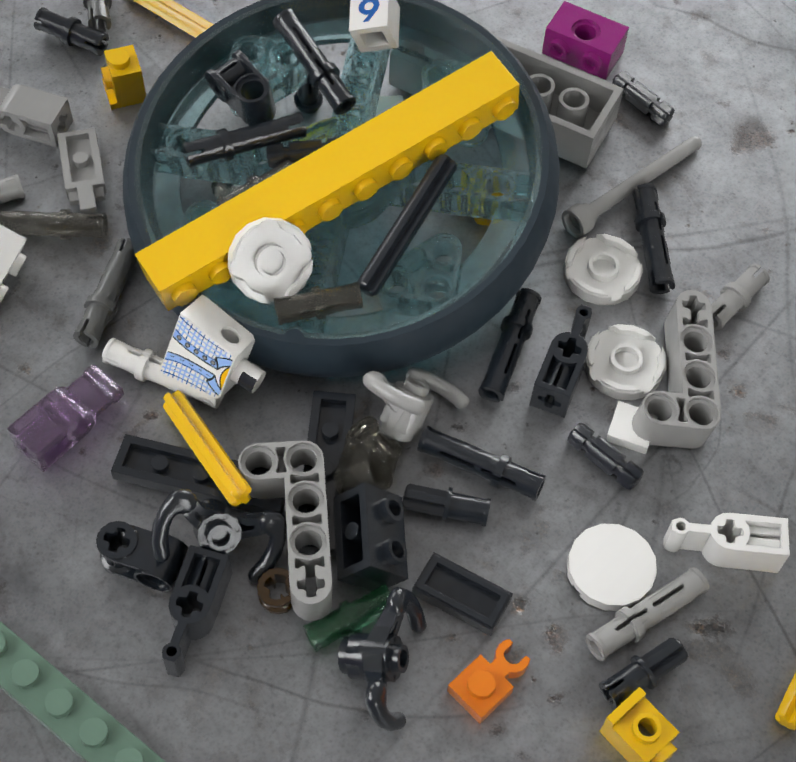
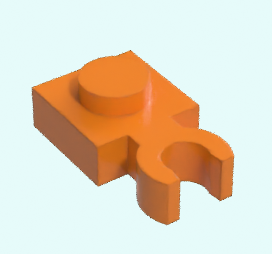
M506 639L498 645L494 660L491 663L480 654L448 684L447 692L479 724L512 694L514 686L507 679L522 676L528 668L530 658L527 655L517 664H511L505 659L504 655L511 650L513 645L510 639Z

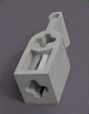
M19 84L13 85L11 89L0 87V127L10 134L58 147L57 134L67 132L73 122L68 98Z

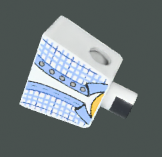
M204 295L198 297L180 313L159 371L163 376L214 399H221L235 384L254 393L266 375V371L247 360L255 342L253 334Z

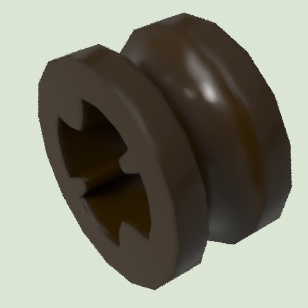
M274 568L263 573L258 580L257 591L259 602L264 610L272 614H283L293 609L290 595L289 571L283 568ZM276 583H284L288 595L284 597L283 594H280V599H272L268 587L272 585L275 589Z

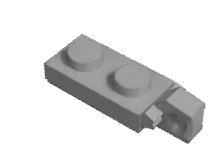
M96 128L58 133L64 185L70 205H80L84 224L100 222L96 202L106 200L105 193L107 192Z

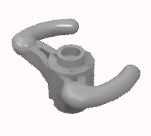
M409 368L406 373V380L397 381L395 384L388 382L386 377L377 371H370L363 377L364 386L382 398L386 403L380 420L383 422L380 427L381 430L388 436L403 442H411L413 436L419 435L434 401V397L429 393V389L440 394L459 409L465 408L469 403L468 396L459 388L422 368Z

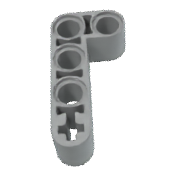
M686 290L677 297L664 322L668 392L653 391L647 394L632 419L633 431L643 440L650 441L649 445L688 449L699 448L704 445L721 420L712 306L709 299L701 292ZM650 414L657 416L658 420L651 417Z
M304 440L249 445L243 449L238 459L239 471L252 488L249 495L258 499L285 497L289 583L293 611L304 620H320L329 613L333 601L325 469L322 450L317 444ZM300 465H310L313 467L312 470L307 472L295 470ZM259 467L266 468L269 470L268 472L262 475H254L250 473L252 470ZM304 504L316 507L314 511L309 513H301L296 510ZM306 545H314L320 549L313 555H303L298 552L300 548ZM315 577L316 596L307 597L306 578Z

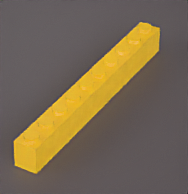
M490 51L135 253L139 265L167 311L177 306L187 305L199 293L215 284L225 283L231 278L227 267L228 251L236 234L248 223L264 217L281 218L297 226L305 235L309 229L321 222L335 219L345 208L352 204L371 198L378 189L390 182L404 179L414 168L428 160H434L457 143L474 138L488 125L497 120L502 121L510 117L519 106L520 84L495 54Z

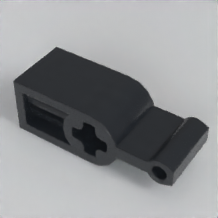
M581 304L576 309L571 332L560 333L552 340L534 383L530 406L565 418L581 378L588 353V345L584 339L592 316L591 307ZM551 395L554 396L552 403L548 402Z
M190 545L169 599L168 607L175 631L170 643L166 644L162 649V658L168 675L180 677L186 668L184 659L191 640L205 637L213 628L233 574L229 555ZM184 614H190V617H184Z

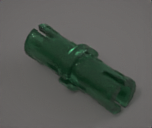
M383 584L379 588L351 602L344 600L338 603L339 608L330 612L322 619L303 625L304 631L307 632L305 634L314 651L318 652L350 634L362 633L363 627L379 619L386 607L387 598L390 594L388 587Z

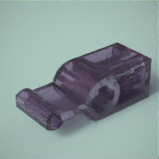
M96 365L89 366L83 372V375L70 386L55 388L7 428L14 446L42 472L46 471L91 431L97 416L111 404L118 402L124 395L123 388Z

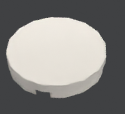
M264 217L248 223L236 234L228 251L227 267L232 282L248 298L260 303H271L279 300L283 302L293 298L305 287L313 268V260H311L312 248L309 239L294 224L281 218Z
M596 234L595 238L586 239V237L578 239L569 248L563 272L565 282L571 291L582 300L596 305H616L628 300L637 291L643 267L637 258L638 253L629 243L608 234Z
M617 324L609 326L608 330L602 331L600 334L598 332L592 336L588 344L584 370L590 383L601 393L617 400L633 401L646 397L647 394L659 387L667 369L666 353L663 347L660 349L659 345L655 342L656 338L650 332L634 325Z
M599 524L586 529L574 540L567 558V577L571 585H574L575 589L580 593L579 596L587 604L604 611H618L623 607L631 608L634 604L639 603L649 594L657 575L656 556L649 543L635 530L620 524Z

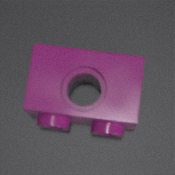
M564 1L546 27L542 53L606 80L623 54L629 27Z

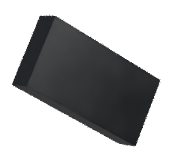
M433 552L412 587V593L416 597L489 636H492L513 596V593Z

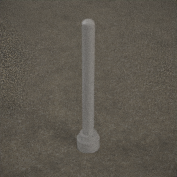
M697 136L688 138L590 204H574L562 213V222L565 229L573 237L580 238L594 228L598 216L630 196L634 188L638 189V185L651 182L699 150L702 145L701 139Z

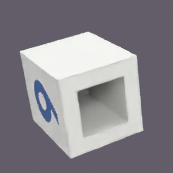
M350 0L349 32L361 53L399 48L400 6L397 0Z

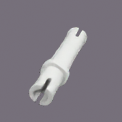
M111 338L103 350L102 362L134 374V378L139 381L145 382L149 380L173 391H182L185 396L199 400L213 408H218L224 398L223 396L221 399H214L160 374L159 371L164 359L158 357L157 352L151 349L141 350L116 338Z

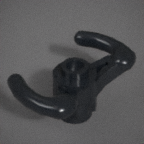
M186 489L172 491L159 507L153 521L151 544L153 557L158 562H165L170 557L169 529L173 518L178 514H183L193 525V532L201 548L222 554L234 550L241 539L267 534L269 536L267 547L259 561L248 572V579L252 583H258L263 573L269 569H274L282 555L286 541V520L280 513L273 510L244 513L232 509L226 501L221 502L209 498L201 502L193 492Z
M401 587L391 590L387 598L386 607L370 633H357L346 636L342 639L338 649L340 671L343 674H347L350 679L366 680L368 685L365 693L367 710L374 722L380 728L387 731L399 730L406 724V717L403 713H392L387 709L386 705L387 682H395L401 673L406 672L409 664L408 648L406 645H403L400 636H397L404 613L407 615L412 631L421 633L427 627L425 615L418 599L410 590Z

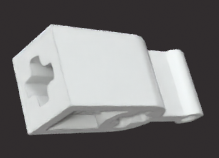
M722 513L716 516L710 525L689 523L684 518H677L671 521L663 538V548L670 552H677L679 549L702 551L704 558L712 565L718 567L778 573L790 556L788 518Z

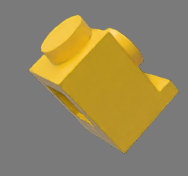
M128 45L104 51L107 66L101 67V73L111 110L143 103L146 92L142 70L134 46Z
M639 687L606 717L599 732L628 762H667L678 750L672 743L680 732L645 697L646 693ZM641 724L652 736L642 735L638 725Z

